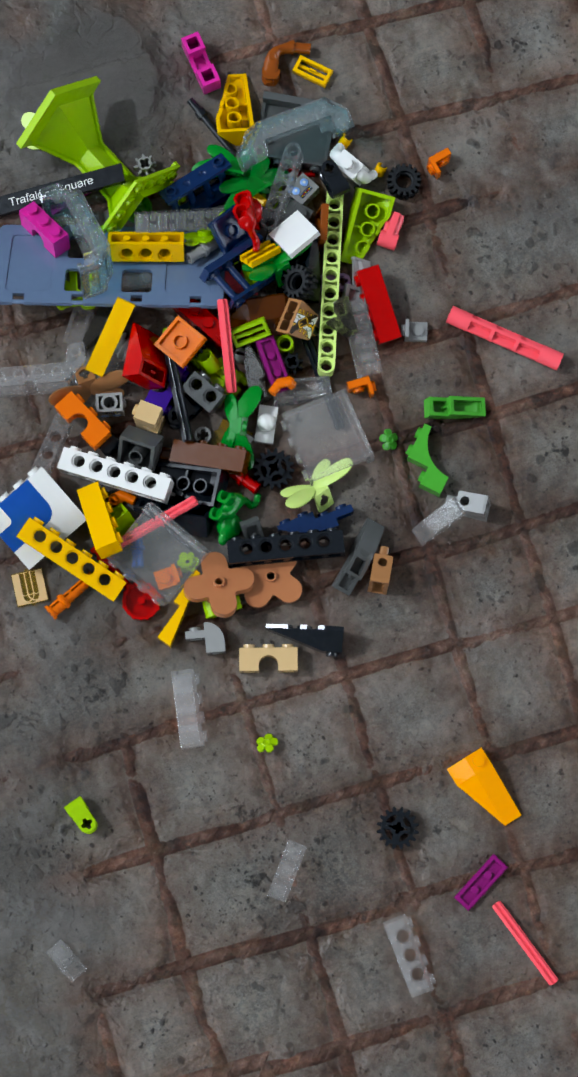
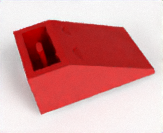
M133 323L122 376L147 390L164 388L168 369L164 353L154 345L159 336Z

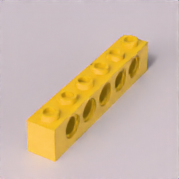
M29 517L16 537L114 602L127 583L123 580L125 577L117 571L112 573L107 570L109 566L101 560L96 562L91 559L93 555L86 550L79 551L76 549L75 546L77 544L67 538L65 541L59 537L60 533L52 527L49 530L43 527L44 522L37 517L33 519ZM37 531L45 533L46 538L43 542L35 540L34 535ZM55 541L62 545V549L58 553H54L51 550V544ZM71 552L76 553L78 556V560L74 564L67 561V555ZM86 563H91L94 567L93 573L89 575L83 571V566ZM102 574H107L110 577V582L107 585H102L99 582Z

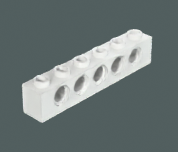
M75 446L63 448L57 465V469L61 473L91 482L98 481L101 485L164 504H168L174 486V481L168 474L160 472L158 475L145 467L141 469L134 468V464L129 462L121 464L116 459L108 456L104 459L92 451L84 453ZM84 459L85 463L81 467H77V462ZM97 465H103L101 471L94 472ZM115 470H120L118 477H112ZM134 475H138V480L134 483H131L130 478ZM150 481H156L155 487L148 488Z

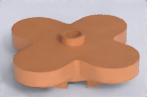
M280 546V548L284 551H287L291 548L289 546ZM253 550L247 551L244 554H250ZM297 561L243 566L254 574L253 588L249 592L244 593L247 604L253 608H262L268 604L272 597H276L287 604L298 601L302 595V586L296 578L290 575ZM273 573L275 577L270 580L267 578V575Z
M210 552L201 560L202 574L192 576L185 581L184 595L191 602L207 601L210 603L211 610L216 616L227 618L232 616L237 610L236 595L247 593L253 588L254 574L245 567L230 569L224 555L218 552Z

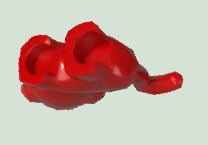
M245 190L234 196L235 206L232 212L240 228L245 230L252 239V250L258 252L260 250V240L255 230H260L259 223L263 217V207L257 199L253 198L249 190Z

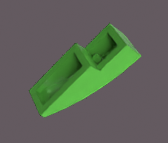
M428 397L424 400V419H463L486 416L485 398Z

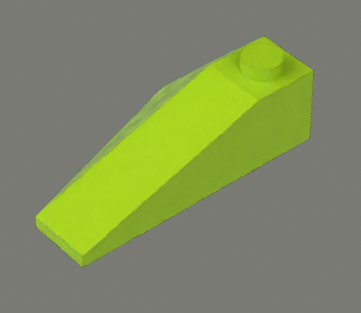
M355 187L341 252V262L352 264V256L364 258L370 245L391 216L395 197Z

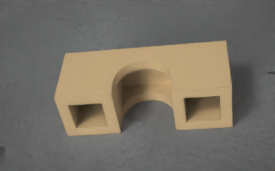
M140 400L139 405L135 404L132 411L136 427L160 435L165 423V417L162 416L163 408Z
M245 644L243 648H239L240 673H259V664L267 657L277 661L278 673L298 672V647H294V644H282V647H274V644H263V648H255L254 644Z

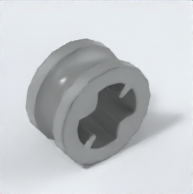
M199 427L196 429L194 434L196 442L201 440L200 437L198 438L201 432H205V435L208 434L204 441H211V431L208 428Z

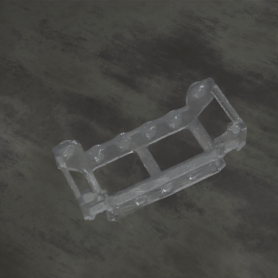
M85 342L71 343L67 347V362L0 368V398L50 394L60 388L77 385L75 373L82 366L87 365L89 361V353ZM83 371L79 376L86 377L89 371Z

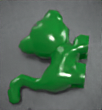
M219 491L216 500L222 505L220 508L212 507L209 512V518L218 521L216 527L219 533L218 542L220 545L224 546L227 541L237 537L242 532L239 522L243 520L236 513L243 505L249 510L258 507L261 501L260 493H256L251 502L241 493Z

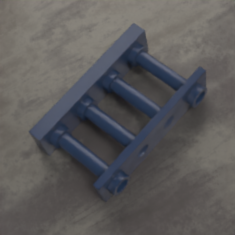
M222 153L158 192L167 205L172 207L173 211L167 214L166 217L176 231L206 214L209 208L222 204L230 197L231 194H225L219 190V186L224 181L230 179L226 177L225 171L232 167L231 163ZM218 176L220 182L211 187L209 181ZM203 186L204 192L195 197L193 191ZM187 195L188 202L179 207L178 200Z
M258 232L257 236L261 244L263 236ZM251 238L206 266L199 277L204 283L210 279L215 280L231 298L229 311L234 307H241L246 299L276 280L274 273L270 278L250 285L234 267V263L237 261L241 262L240 255L253 248ZM224 270L228 271L242 286L244 291L237 295L220 276V273Z

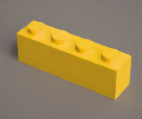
M97 481L78 489L77 493L91 538L100 558L104 559L123 551L121 546L123 538L120 532L116 530L119 526L116 518L111 515L114 511L111 503L106 500L109 497L106 488L101 487Z

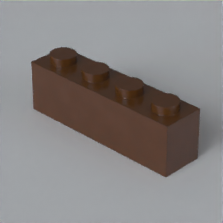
M180 438V440H173L169 461L175 464L222 469L228 474L246 477L251 454L242 446L230 448L223 443L211 445L210 442L204 440L183 442L182 438Z

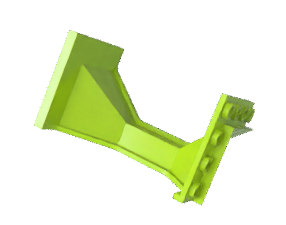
M94 76L51 89L16 144L20 149L28 146L39 148L75 165L82 173L119 163L122 164L126 183L98 190L106 198L109 217L104 225L96 228V231L102 235L107 232H120L144 197L157 193L174 183L173 180L177 177V171L181 166L175 161L170 167L144 177L135 176L103 142L94 101V91L101 80Z

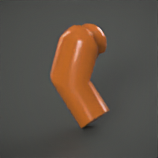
M291 376L278 378L269 388L268 392L275 397L281 388L294 389L296 381Z
M121 490L112 493L108 497V502L112 506L123 502L134 505L137 500L136 496Z

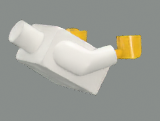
M343 134L330 152V158L337 164L340 171L359 186L368 184L377 177H383L387 167L382 168V163L378 162L375 169L370 171L363 163L345 150L351 144L352 139L347 140L345 138L346 134Z

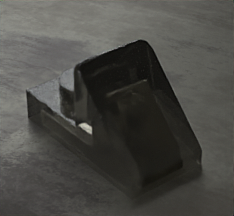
M340 297L333 302L334 312L337 317L328 320L326 324L348 338L358 333L349 297Z

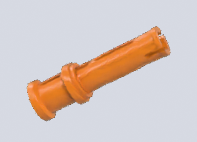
M79 580L63 595H58L54 602L49 606L46 605L44 608L56 620L57 616L63 610L69 609L70 603L88 589L89 585Z

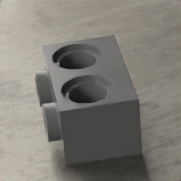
M194 371L182 386L183 391L209 413H214L227 396L224 393L225 389L218 383L213 384L210 381L211 377L204 371ZM197 379L202 381V387L199 390L194 386ZM212 391L217 396L214 402L209 400V394Z

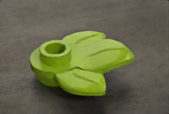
M209 227L199 228L197 232L184 234V239L187 240L184 245L196 246L200 243H209L214 239V236Z

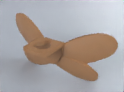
M87 365L74 369L78 385L67 386L54 391L49 396V403L55 406L70 391L75 395L77 393L80 394L85 400L83 404L87 402L91 394L122 392L124 396V391L119 387L128 382V379L122 376L123 370L106 373L96 379L94 373L90 372L88 378L84 379V377L79 375L81 372L87 371L85 370Z

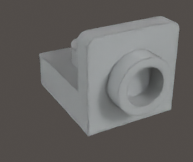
M405 319V324H401V336H404V342H427L428 322H409V319Z

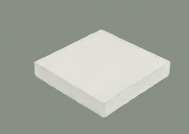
M298 210L269 233V236L291 259L321 235Z

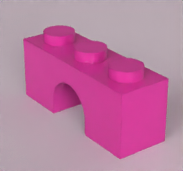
M197 31L181 38L182 48L203 94L205 95L220 89L221 81L214 65L209 61L206 47L199 32Z
M34 201L19 210L21 225L32 236L38 233L43 240L44 247L55 258L70 249L68 233Z

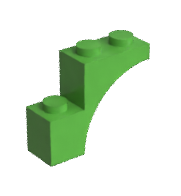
M424 424L423 428L419 427L414 436L417 439L414 445H409L405 454L408 455V462L426 470V472L422 470L417 480L420 482L419 488L440 497L449 477L440 472L431 460L428 451V435L431 426Z

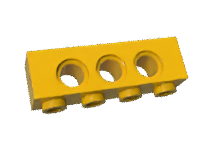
M108 232V262H184V232Z

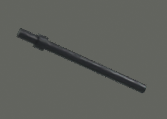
M193 98L189 99L187 103L194 110L195 116L199 121H203L226 150L236 158H241L234 147L218 135L217 127L207 116L206 110L201 108Z

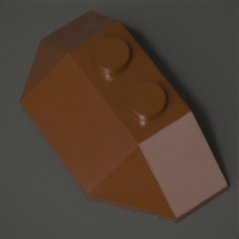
M284 293L246 299L245 303L230 315L231 328L264 316L271 331L270 336L282 335V333L276 331V328L289 297ZM265 329L255 332L251 335L245 336V338H249L256 334L262 333L265 331Z

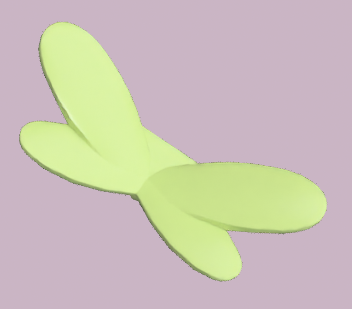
M346 458L331 466L329 460H322L313 472L310 485L290 486L280 492L281 496L288 498L285 505L289 508H299L314 498L318 512L322 513L334 504L328 485L346 475L352 468L353 461ZM322 495L328 497L326 504L321 506Z

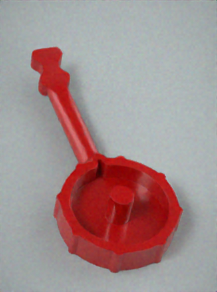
M95 547L90 550L92 554L97 555L98 561L101 560L109 566L107 569L110 572L114 573L117 571L122 574L108 557L101 559ZM126 577L123 579L127 582L124 586L126 590L123 592L122 608L133 620H149L160 611L161 594L151 583L134 582V584H131Z

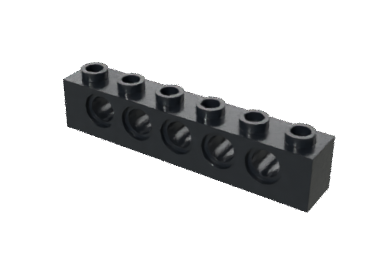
M328 528L327 531L323 532L314 529L302 534L294 531L282 536L280 533L270 534L269 537L253 535L250 536V539L234 537L227 541L229 568L345 557L343 530H338V528ZM325 539L328 540L330 544L326 547L320 546L319 541ZM307 541L310 543V547L303 549L300 547V543ZM284 543L290 544L291 548L287 551H284L280 548V546ZM264 545H269L272 550L265 553L261 548ZM250 547L253 551L250 554H244L242 549Z

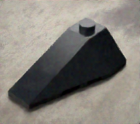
M176 496V499L169 500L168 504L141 497L133 509L135 512L152 519L185 499H182L181 496ZM197 505L165 525L188 535L207 538L214 526V520L209 518V512L212 507Z

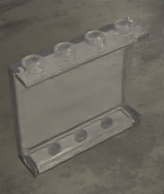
M345 389L281 414V427L284 432H288L289 437L287 440L290 448H295L296 454L294 456L298 465H302L304 469L301 471L305 482L309 481L311 486H313V481L365 460L367 464L374 461L372 448Z
M150 502L144 506L143 512L122 537L123 542L121 546L123 551L106 558L112 567L118 568L123 572L122 575L127 580H133L141 592L148 593L155 604L164 607L170 603L183 587L185 581L191 577L211 551L153 502Z

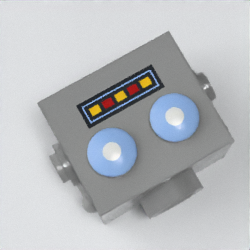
M304 173L297 179L293 178L285 190V197L288 200L297 201L304 206H307L319 194V186Z
M122 392L95 394L94 409L98 413V418L125 416L124 408L127 404Z

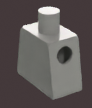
M459 491L458 496L447 495L445 506L454 507L457 515L487 522L491 502L488 495Z

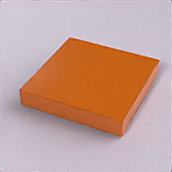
M177 316L154 345L184 369L208 339L180 316Z

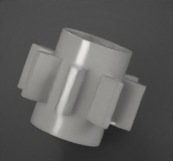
M142 154L140 159L135 158V162L138 165L134 166V171L139 170L138 176H147L155 173L153 167H156L157 163L155 161L152 162V155L146 157Z

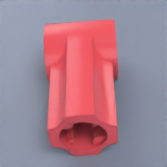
M395 211L391 212V216L380 232L377 246L395 251L405 216Z

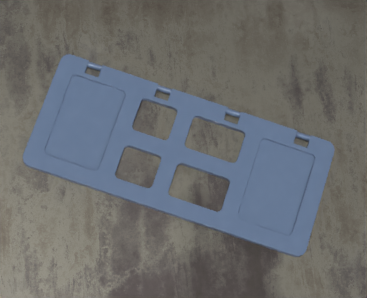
M3 225L0 228V305L113 307L117 297H120L135 304V306L201 307L217 309V300L224 298V291L215 280L210 279L204 283L199 278L206 266L223 256L220 248L192 264L186 260L185 256L184 262H108V259L69 258V250L55 258L44 247L43 240L38 233L32 236L22 225ZM61 226L68 233L69 241L71 239H108V232L100 235L96 231V228L99 226ZM123 227L120 232H184L186 234L197 232L199 228H182L176 231L174 227ZM198 245L185 246V253L195 249ZM225 270L220 273V276H221L224 280H225ZM69 271L108 272V289L104 292L66 291V273ZM126 272L152 273L151 291H121L123 274ZM13 296H24V299H13ZM72 297H83V300H72ZM131 298H142V302L131 301ZM190 299H201V303L190 302Z

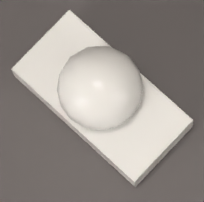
M259 405L254 443L273 445L278 407Z

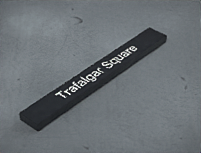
M119 163L0 196V217L17 213L33 201L38 206H43L126 183L122 164Z

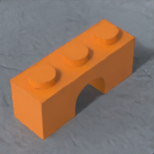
M70 391L54 407L69 424L76 418H84L88 421L86 429L80 434L96 451L112 436L110 432L111 427L106 421L103 420L101 422L97 418L98 413L91 406L87 408L83 404L85 400L80 394L77 393L75 395Z

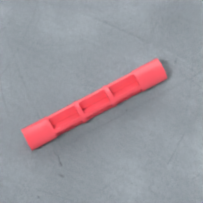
M456 306L452 307L446 323L472 333L556 371L564 356V353L477 317Z

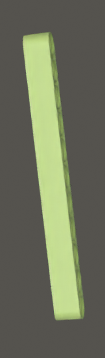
M327 191L326 204H329L327 241L323 247L317 372L322 378H330L335 369L344 194L332 199ZM335 204V205H337L339 208H338V209H332V208L330 207V205ZM336 222L338 226L332 227L329 223ZM333 239L337 243L332 245L328 241ZM333 257L336 261L329 262L327 258ZM333 275L335 279L328 280L326 276ZM332 293L334 294V297L327 298L325 294ZM329 310L333 312V315L327 316L324 312ZM329 328L333 333L325 334L323 330ZM328 346L332 351L324 352L322 348ZM327 364L331 369L325 371L321 366Z

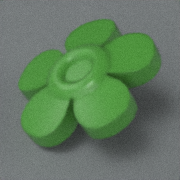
M385 429L384 434H381L379 437L380 441L384 442L382 447L384 450H394L397 447L395 441H397L398 436L396 433H392L390 429Z

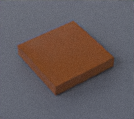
M322 203L315 214L314 224L317 225V230L321 234L318 237V251L322 249L327 241L329 204Z

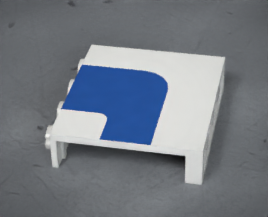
M35 466L27 473L29 477L24 481L20 479L13 485L14 490L9 494L6 491L0 496V537L29 570L45 557L16 537L29 517L32 519L37 517L44 522L43 527L48 530L52 527L60 533L59 537L63 540L86 521L84 514L41 466L39 468ZM37 531L34 538L38 542H43L46 535L43 531ZM57 541L53 542L51 544V550H53L60 543Z

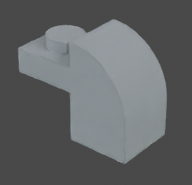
M204 622V630H201L200 627H193L185 632L186 642L205 640L207 655L226 653L223 632L215 624Z

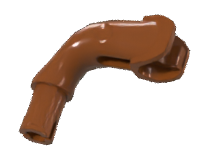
M290 40L270 49L262 67L263 84L265 86H276L280 78V69H278L280 57L285 54L293 55L294 53L310 55L311 43H300Z

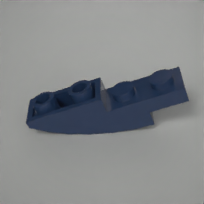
M341 504L335 507L336 510L333 512L324 511L318 514V518H315L313 512L308 513L304 511L297 515L298 518L293 520L288 518L279 522L280 525L277 526L278 533L288 535L289 532L294 531L302 534L314 529L319 530V532L327 531L328 528L339 529L338 520L353 515L354 510L351 504L347 506L346 504Z

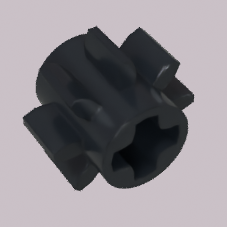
M288 352L286 358L282 357L288 374L293 373L296 376L298 370H303L302 366L299 365L303 363V359H298V353L291 355ZM295 361V365L289 367V363Z

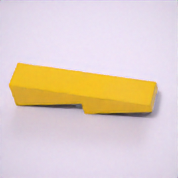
M117 297L85 370L103 377L135 304Z
M196 570L192 576H197L201 574L199 571ZM184 588L174 600V603L179 608L158 635V639L170 648L173 645L190 603L184 595Z

